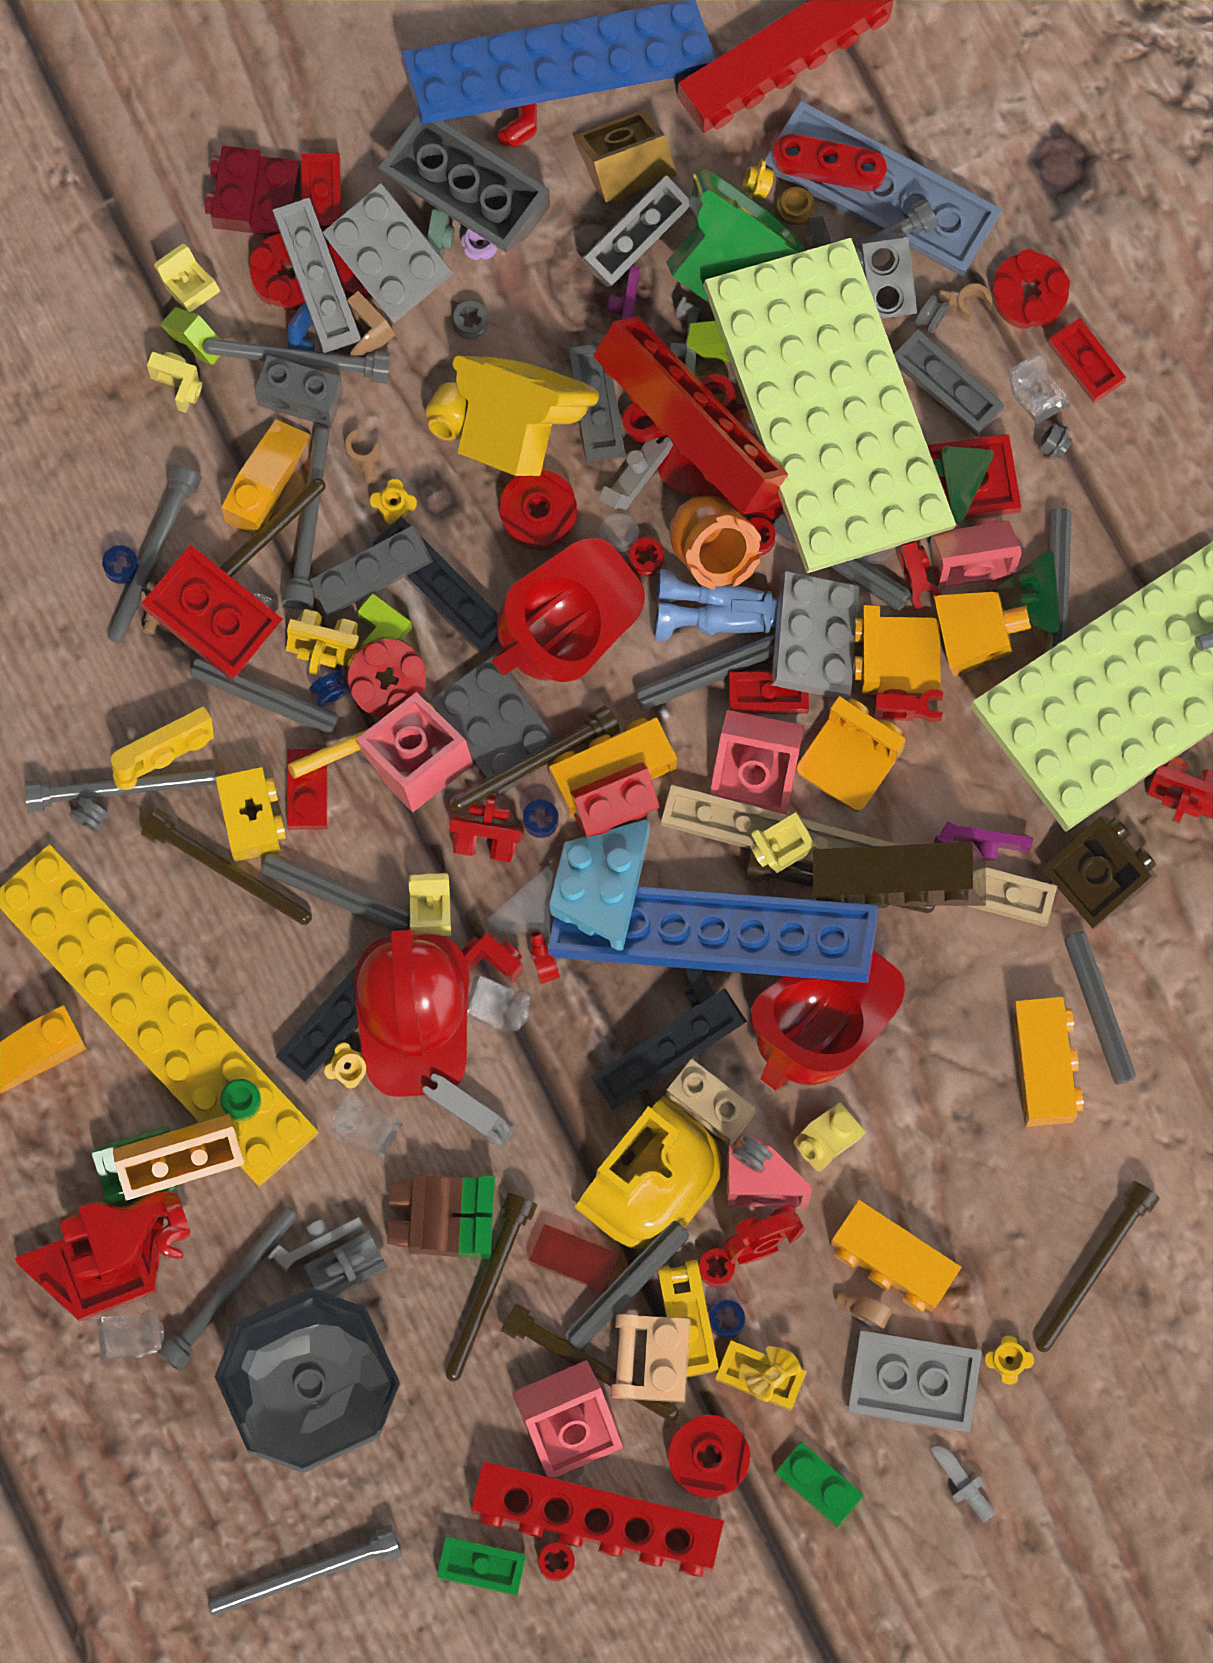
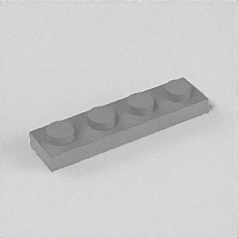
M310 198L273 209L276 224L323 353L359 342L360 335Z

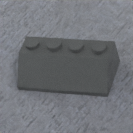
M418 114L378 167V171L504 252L509 251L526 239L550 207V190L444 121L421 124Z

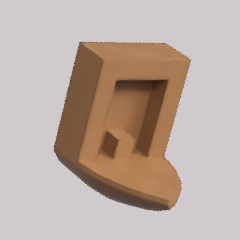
M357 291L347 300L354 320L366 332L364 337L351 351V356H361L377 350L395 336L392 328L383 317L385 312L372 297L366 300Z

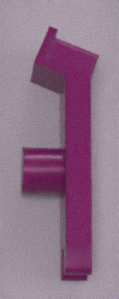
M630 267L625 297L610 295L608 312L622 314V320L633 318L640 267Z
M947 821L939 836H935L933 843L973 841L974 844L980 845V852L986 861H996L998 848L1030 852L1033 838L957 826Z

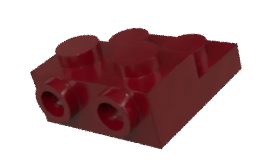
M222 145L220 156L213 155L210 176L213 179H217L215 192L207 191L205 200V214L211 215L213 228L272 236L280 234L273 215V209L295 202L300 169L299 160L261 156L260 150Z

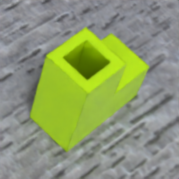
M175 307L160 324L174 341L187 345L200 361L213 365L220 357L219 355H211L204 352L203 343L205 340L221 339L199 315Z
M716 321L690 323L687 346L711 363L731 362Z
M373 593L357 612L358 619L373 629L362 645H366L368 642L375 641L376 638L394 637L404 640L412 630L411 621Z

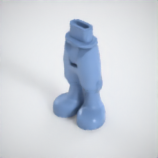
M659 569L656 602L660 603L657 605L655 615V641H667L673 631L681 626H697L699 631L709 635L763 631L764 633H769L770 628H776L778 598L772 597L771 591H767L766 594V592L738 585L733 587L731 584L715 586V589H709L701 584L695 585L678 579L676 574L669 569ZM676 600L697 601L704 604L705 607H699V609L687 608L669 603Z

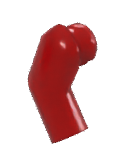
M537 103L518 106V118L499 129L498 141L503 147H518L534 137L537 132Z

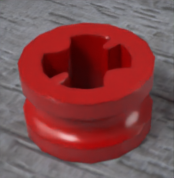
M752 518L749 521L759 533L761 530L766 532L764 540L767 542L763 544L759 541L760 547L758 551L759 557L764 556L774 547L775 528L765 518Z
M650 537L640 538L631 545L629 565L636 574L652 576L662 568L664 550L657 540ZM648 549L654 551L653 559H657L654 563L651 561L645 562L644 565L639 563L640 555H636L639 551L641 553H646Z
M715 1248L703 1254L699 1262L701 1279L711 1287H722L731 1281L734 1276L735 1263L732 1264L724 1249ZM711 1258H714L715 1262H717L718 1258L725 1260L724 1271L727 1274L722 1278H719V1274H716V1278L708 1275L710 1266L707 1261Z
M551 1543L541 1550L538 1556V1566L545 1578L551 1581H562L572 1574L575 1567V1557L573 1551L567 1545ZM560 1551L565 1553L568 1558L564 1559V1563H569L564 1571L557 1568L553 1573L546 1568L549 1565V1561H545L546 1556L549 1553L556 1556Z

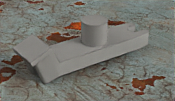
M683 297L676 311V319L687 323L688 340L690 323H697L699 321L702 308L686 302V298ZM687 342L671 343V351L680 361H686L685 366L695 375L696 352L687 346Z
M662 437L646 442L640 451H631L626 458L629 466L612 488L604 486L598 501L615 509L627 510L670 452L673 446L671 439L666 437L660 443L662 441Z
M432 1074L431 1080L437 1084V1089L432 1090L425 1086L422 1092L430 1100L485 1136L489 1142L502 1149L515 1128L508 1125L498 1114L445 1078Z
M360 1217L329 1232L324 1221L318 1220L307 1227L313 1241L290 1253L278 1245L268 1256V1259L271 1263L274 1261L286 1273H289L295 1265L365 1229Z

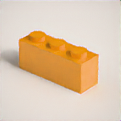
M657 717L650 721H647L646 718L633 721L624 728L626 732L611 738L610 734L603 735L593 740L589 744V749L575 754L574 751H569L553 760L554 765L549 766V777L569 818L573 817L576 813L570 791L642 761L649 770L651 780L677 769V757Z
M1064 997L1015 1001L1012 1014L1025 1126L1074 1123L1078 1116L1077 1111H1083V1096L1081 1087H1074L1073 1071H1078L1079 1066L1076 1047L1069 1046L1068 1032L1074 1031L1072 1009L1065 1008Z
M230 1114L112 1149L114 1163L126 1200L244 1165L242 1152Z
M858 1200L830 1245L836 1250L833 1255L838 1260L852 1268L858 1264L870 1272L868 1278L873 1283L885 1290L893 1287L904 1295L902 1301L920 1313H923L925 1309L933 1313L962 1268L860 1200Z

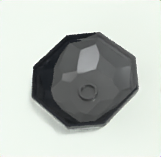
M312 1287L236 1321L215 1374L217 1384L248 1453L303 1474L380 1439L400 1386L399 1379L366 1307Z

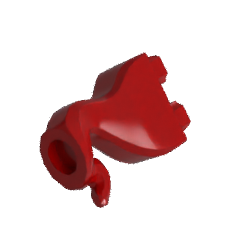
M163 1191L149 1194L128 1207H117L102 1202L86 1204L78 1207L79 1213L73 1214L59 1222L66 1245L86 1238L89 1239L92 1251L71 1257L78 1281L93 1279L101 1276L102 1281H105L129 1270L142 1253L151 1229L158 1218L162 1217L168 1221V1225L160 1229L154 1239L155 1248L163 1256L182 1259L184 1256L183 1252L171 1246V1243L191 1236L178 1194Z

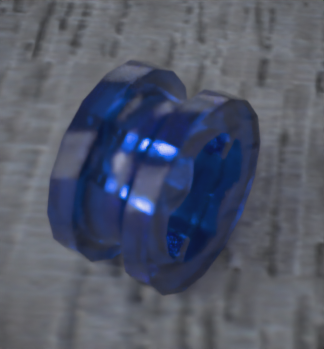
M116 545L109 548L102 558V566L106 577L116 584H126L132 581L139 565L135 552L124 545ZM120 557H125L127 564L131 563L130 567H123L121 573H116L114 565L110 566L111 562H118Z
M339 671L319 678L309 687L311 694L318 695L316 703L319 707L330 705L343 698L349 692L348 685L341 683L342 674Z
M542 799L528 804L523 814L525 830L531 836L542 839L550 837L555 833L558 828L559 814L554 804ZM544 810L545 816H552V821L549 822L547 820L546 827L538 828L537 822L530 821L531 816L536 817V811Z
M723 1300L716 1303L711 1309L709 1315L710 1327L712 1332L718 1337L724 1339L734 1338L744 1328L745 1312L741 1305L735 1301ZM725 1309H731L734 1311L733 1318L739 1321L735 1328L729 1325V1330H724L720 1328L721 1321L715 1317L719 1311L725 1314Z

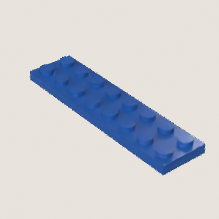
M683 0L402 51L401 62L421 124L691 75L716 59L696 0Z
M637 887L623 950L612 948L610 940L597 933L590 936L579 930L575 924L566 923L554 916L548 951L549 955H553L554 958L868 983L879 912L878 905Z

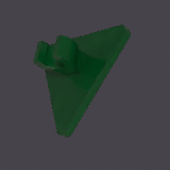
M944 446L942 449L943 460L934 459V466L938 476L946 477L951 512L955 523L962 524L993 459V450Z
M1046 551L991 592L999 593L1003 610L1026 606L1031 626L1056 635L1061 629L1055 555L1051 551Z

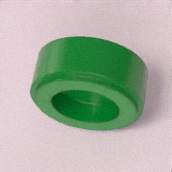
M236 1079L226 1084L220 1095L221 1107L226 1115L230 1114L231 1119L247 1121L253 1118L260 1110L261 1095L256 1085L251 1081Z

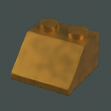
M644 109L573 136L593 185L606 203L609 201H623L629 198L633 192L644 188H652L666 175L669 178L677 176L666 135Z

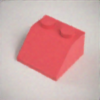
M997 518L980 520L972 527L960 528V525L956 524L953 530L931 536L929 543L936 583L939 589L1009 578L1016 573L1022 554L1020 544L1010 521L999 522Z
M417 692L355 739L357 745L386 786L412 812L474 765L465 738Z
M727 710L721 732L710 795L787 815L805 725Z
M752 1139V1140L758 1142L759 1144H761V1140ZM737 1140V1145H729L727 1155V1207L780 1208L791 1204L793 1208H808L811 1198V1186L771 1146L764 1147L773 1154L771 1160L764 1161L763 1166L765 1170L763 1173H758L746 1167L731 1155L734 1149L741 1147L739 1140Z
M587 1360L511 1392L546 1477L556 1478L623 1449L602 1389Z

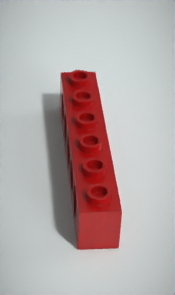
M484 1461L471 1508L472 1514L479 1515L478 1523L502 1528L503 1522L519 1525V1533L542 1538L544 1531L559 1535V1543L582 1548L583 1541L599 1545L598 1552L622 1558L623 1551L640 1555L638 1560L640 1563L655 1567H662L664 1561L679 1564V1572L696 1577H703L704 1571L712 1573L725 1521ZM521 1491L527 1495L529 1502L523 1511L512 1512L507 1509L504 1502L510 1492ZM552 1501H562L569 1509L568 1516L561 1522L550 1521L544 1513L546 1506ZM594 1510L604 1512L609 1519L608 1526L600 1532L589 1530L585 1525V1518L588 1513ZM634 1520L644 1522L649 1529L647 1538L640 1542L631 1541L625 1534V1527L629 1522ZM673 1530L683 1531L688 1536L689 1545L683 1551H672L665 1543L666 1535Z

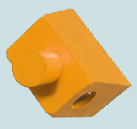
M998 592L934 596L948 664L954 677L1010 655L1013 651L1009 634L1031 629L1027 607L1021 606L1003 610Z

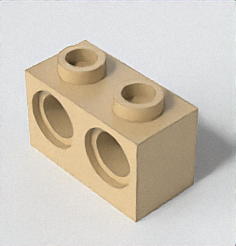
M693 1059L689 1061L666 1092L668 1099L704 1126L710 1134L728 1148L754 1118L756 1109L754 1106Z

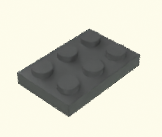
M494 656L429 700L434 709L465 738L472 761L485 779L557 740L508 674L502 676L491 662L495 658ZM537 770L498 790L496 794L499 797Z

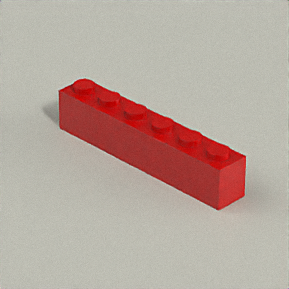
M809 0L679 82L678 99L703 133L713 127L720 129L732 120L733 114L744 107L751 109L757 106L765 98V94L776 87L779 90L787 87L796 79L797 74L806 68L810 70L817 68L825 62L828 54L836 49H847L858 40L860 34L869 28L876 30L882 27L891 17L893 0Z
M639 317L614 321L593 355L603 367L604 372L612 379H615L628 393L630 400L639 405L650 416L654 425L667 434L677 445L680 453L688 457L702 471L704 478L719 489L735 510L743 515L766 509L789 475L786 470Z

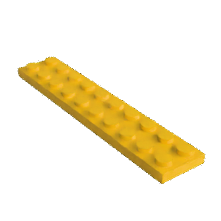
M50 844L0 887V910L198 1123L226 1115L221 1107L220 1095L225 1085L236 1079H246L256 1085L262 1100L259 1112L250 1120L235 1121L232 1119L244 1160V1165L239 1167L258 1188L319 1134L318 1130Z

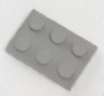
M382 183L322 232L394 323L454 274Z
M785 571L780 576L772 686L836 699L840 696L846 700L851 696L855 648L854 624L855 618H857L859 586Z
M860 1331L847 1413L969 1433L982 1351Z

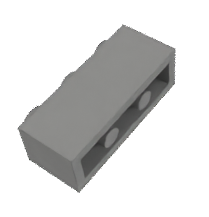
M667 175L662 177L579 261L606 288L612 286L690 207V199Z

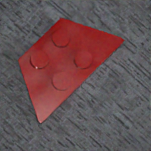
M158 1218L154 1223L144 1249L134 1265L123 1274L105 1281L101 1280V1276L80 1281L77 1279L71 1257L92 1251L88 1238L66 1245L65 1239L15 1257V1261L23 1271L73 1317L81 1322L156 1293L161 1253L155 1248L154 1239L158 1231L164 1228L165 1218Z

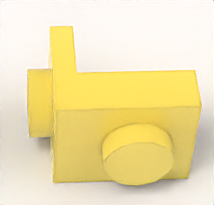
M181 244L154 264L166 290L186 311L192 312L220 292L215 280L196 262L186 244Z
M152 351L147 364L150 378L179 388L175 397L177 409L186 413L189 404L197 402L202 389V382L199 381L196 366L187 364L186 360L177 354L165 352L164 355Z
M797 812L763 832L757 829L751 833L756 844L751 846V849L762 867L768 864L777 873L812 853L813 849H818Z
M446 873L410 875V929L416 935L438 934L451 936L449 875Z
M839 1102L812 1121L793 1143L803 1158L817 1172H820L836 1156L859 1141L866 1132L842 1103Z

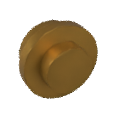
M791 187L780 194L777 200V212L783 221L791 225H800L812 218L815 211V200L809 191L801 187Z

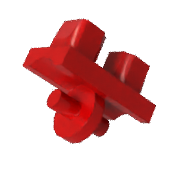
M1178 757L1157 768L1147 795L1162 800L1161 805L1175 810L1172 821L1180 823L1184 813L1199 818V815H1203L1213 819V770H1202L1199 779L1186 775L1185 771L1188 764L1185 760Z
M489 795L486 805L475 803L470 806L469 810L470 815L484 817L483 820L453 816V819H451L449 831L454 832L453 853L474 856L477 839L480 836L493 839L490 859L511 862L517 843H520L523 839L524 827L493 822V819L508 821L510 809L496 807L497 796Z

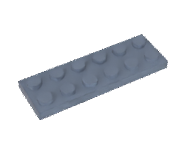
M800 101L778 139L786 134H798L874 150L884 157L887 164L884 183L876 190L860 191L783 174L777 170L773 163L774 145L765 158L766 168L772 169L774 175L796 187L806 189L814 197L879 232L908 217L906 213L912 210L911 205L925 198L933 210L939 226L927 233L924 230L916 233L914 230L907 234L909 247L962 277L966 274L1002 211L996 205L803 101ZM793 147L786 149V153L790 156H795L799 153ZM831 155L825 156L823 158V160L828 164H833L837 161V159ZM869 163L861 166L866 172H871L875 169Z

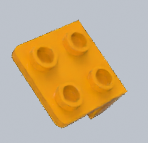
M864 605L862 617L855 618L854 641L861 642V656H855L854 678L855 680H861V695L884 694V691L888 689L905 690L907 695H923L931 689L940 690V622L936 618L880 617V606Z
M839 696L830 709L828 721L798 763L796 771L800 777L855 812H860L865 808L903 752L906 739L901 736L902 731L893 723L887 720H882L880 723L868 715L869 710L860 702L851 698L846 701Z

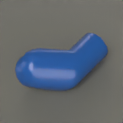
M305 302L300 305L288 324V348L315 351L314 342L305 340L307 330L312 324Z

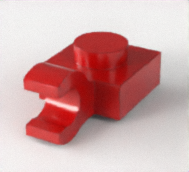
M917 541L896 546L902 572L911 592L910 602L912 606L916 609L922 608L919 596L924 590L931 592L932 599L935 602L934 596L941 595V592L935 584L926 580L925 569L929 568L930 564L924 546H918Z
M888 689L884 691V694L877 693L874 703V719L913 721L914 718H920L929 722H939L942 720L943 712L930 710L927 703L932 700L942 701L944 692L931 689L918 699L914 695H907V691L901 689Z

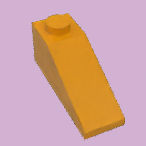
M275 419L237 475L221 507L224 522L252 535L256 534L268 522L311 438L310 434Z
M64 1005L26 1024L0 1042V1094L87 1050Z

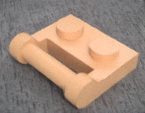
M616 1315L615 1328H619L616 1384H612L611 1397L631 1400L686 1402L691 1320L687 1318ZM636 1330H647L644 1386L632 1385Z

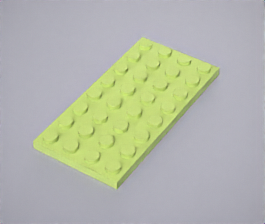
M845 239L706 279L703 286L759 442L789 474L777 492L806 573L953 530L956 526L955 520L852 239Z
M1213 542L971 703L970 708L1065 832L1152 774L1160 765H1165L1213 732V648L1200 651L1196 648L1194 642L1197 635L1213 631Z

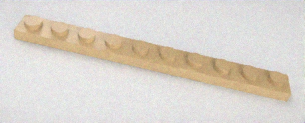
M671 785L661 826L751 849V846L756 844L751 835L753 831L758 829L763 832L789 815ZM802 819L818 849L899 845ZM813 852L797 862L813 866ZM986 867V906L968 907L1047 927L1057 886Z

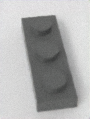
M917 330L894 353L899 369L977 437L1003 411L1004 404L920 330Z
M600 343L569 348L573 379L594 387L600 394L598 402L594 406H589L586 414L580 420L586 462L625 457L614 382L593 357Z
M412 525L310 579L326 614L331 616L432 563L433 560L417 527Z

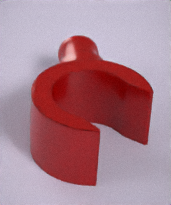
M535 930L529 935L532 942L530 945L532 950L529 953L534 961L539 982L542 985L559 979L560 975L554 956L549 955V945L543 939L542 932Z

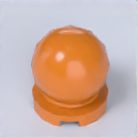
M712 494L693 497L679 507L670 522V542L673 552L685 564L696 581L709 589H715V586H724L730 583L733 587L741 584L752 575L760 562L758 555L759 540L761 541L760 534L747 518L743 517L739 511L735 510L723 498Z

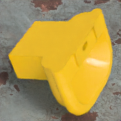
M456 356L453 360V368L457 371V388L461 396L468 400V408L457 453L515 476H540L552 425L573 424L580 421L586 414L589 406H594L598 402L600 394L594 387L584 382L530 363L499 357Z
M663 1096L652 1108L647 1107L598 1168L595 1179L583 1193L574 1208L612 1239L629 1248L645 1249L674 1220L685 1228L712 1195L721 1177L722 1157L717 1142L704 1126L666 1096ZM629 1153H633L635 1155L633 1161L628 1166H624L622 1163L624 1158Z

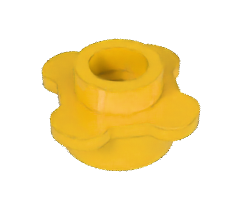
M761 159L757 166L749 167L744 175L742 188L747 190L746 195L751 199L753 196L765 199L772 186L774 171L766 168V160Z
M392 479L388 481L387 487L380 493L376 492L371 495L370 504L373 508L379 509L387 524L392 525L401 516L404 518L408 511H414L417 506V500L414 496L406 493L400 480ZM396 499L397 503L395 505H391L390 500Z
M339 1043L334 1048L335 1055L331 1062L324 1066V1075L328 1079H338L347 1088H354L366 1073L362 1052L358 1053L352 1050L348 1043ZM349 1062L350 1067L345 1069L344 1064Z
M1005 1336L1001 1340V1345L994 1352L986 1354L985 1364L988 1368L995 1369L1001 1375V1380L1004 1384L1013 1385L1018 1381V1375L1024 1369H1029L1033 1366L1034 1357L1030 1352H1025L1021 1345L1017 1344V1339L1014 1336ZM1006 1357H1012L1013 1363H1006Z

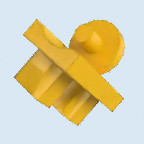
M304 609L297 620L290 619L286 651L298 654V659L310 661L309 673L316 675L319 674L322 665L334 668L337 664L347 666L352 654L358 649V624L355 621L342 618L337 620L334 630L321 627L322 616L318 612Z

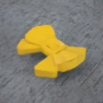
M768 1346L766 1348L771 1367L764 1373L746 1364L740 1365V1382L746 1383L751 1394L761 1401H770L774 1388H777L786 1377L797 1375L801 1372V1366L796 1356L781 1347Z

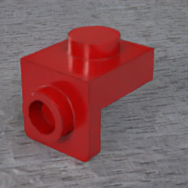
M488 933L480 940L474 937L462 949L469 972L484 958L512 984L523 973L522 963L519 962L522 955L507 941L500 945Z

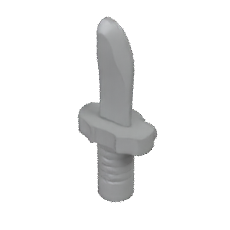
M940 1446L932 1447L931 1453L960 1490L952 1496L955 1503L958 1504L963 1499L967 1500L982 1523L992 1518L996 1513L978 1490L979 1487L985 1484L982 1477L979 1476L971 1482L950 1451Z

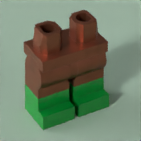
M413 1175V1181L391 1182L389 1206L411 1207V1221L388 1220L387 1244L409 1248V1254L422 1253L490 1260L495 1176L460 1178Z

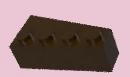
M973 841L813 849V897L818 901L878 905V908H886L889 905L913 907L986 906V861Z

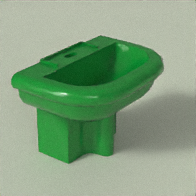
M697 169L693 173L694 186L690 193V206L697 225L666 263L673 278L709 303L703 286L706 279L800 253L804 250L792 232L769 211L716 173L707 169Z

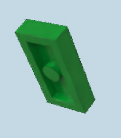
M802 1441L774 1474L836 1528L839 1527L864 1497L858 1489Z
M446 1537L437 1579L518 1597L527 1555Z

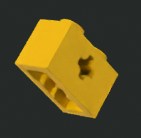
M262 767L215 777L234 862L265 856L269 853L281 852L279 840L286 839L281 815L273 817L270 802L278 801L273 777L265 779ZM255 807L257 820L249 821L247 808Z

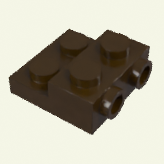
M1100 816L1041 868L1092 929H1096L1124 903L1129 902L1158 877L1152 870L1157 865L1155 860L1144 848L1140 847L1136 851L1126 840L1131 833L1117 817L1110 821L1107 816Z

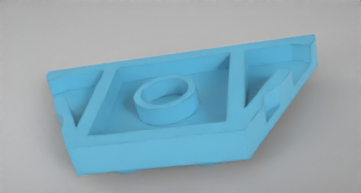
M642 820L611 829L605 834L593 835L588 838L582 837L565 842L549 904L551 915L566 923L575 924L579 930L590 936L597 933L610 940L612 948L623 950L650 835L649 821Z

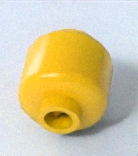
M447 382L440 385L425 409V417L429 429L434 435L443 440L461 439L468 400L461 396L457 383Z

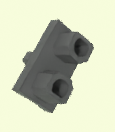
M369 1231L304 1265L315 1289L334 1296H338L388 1269Z

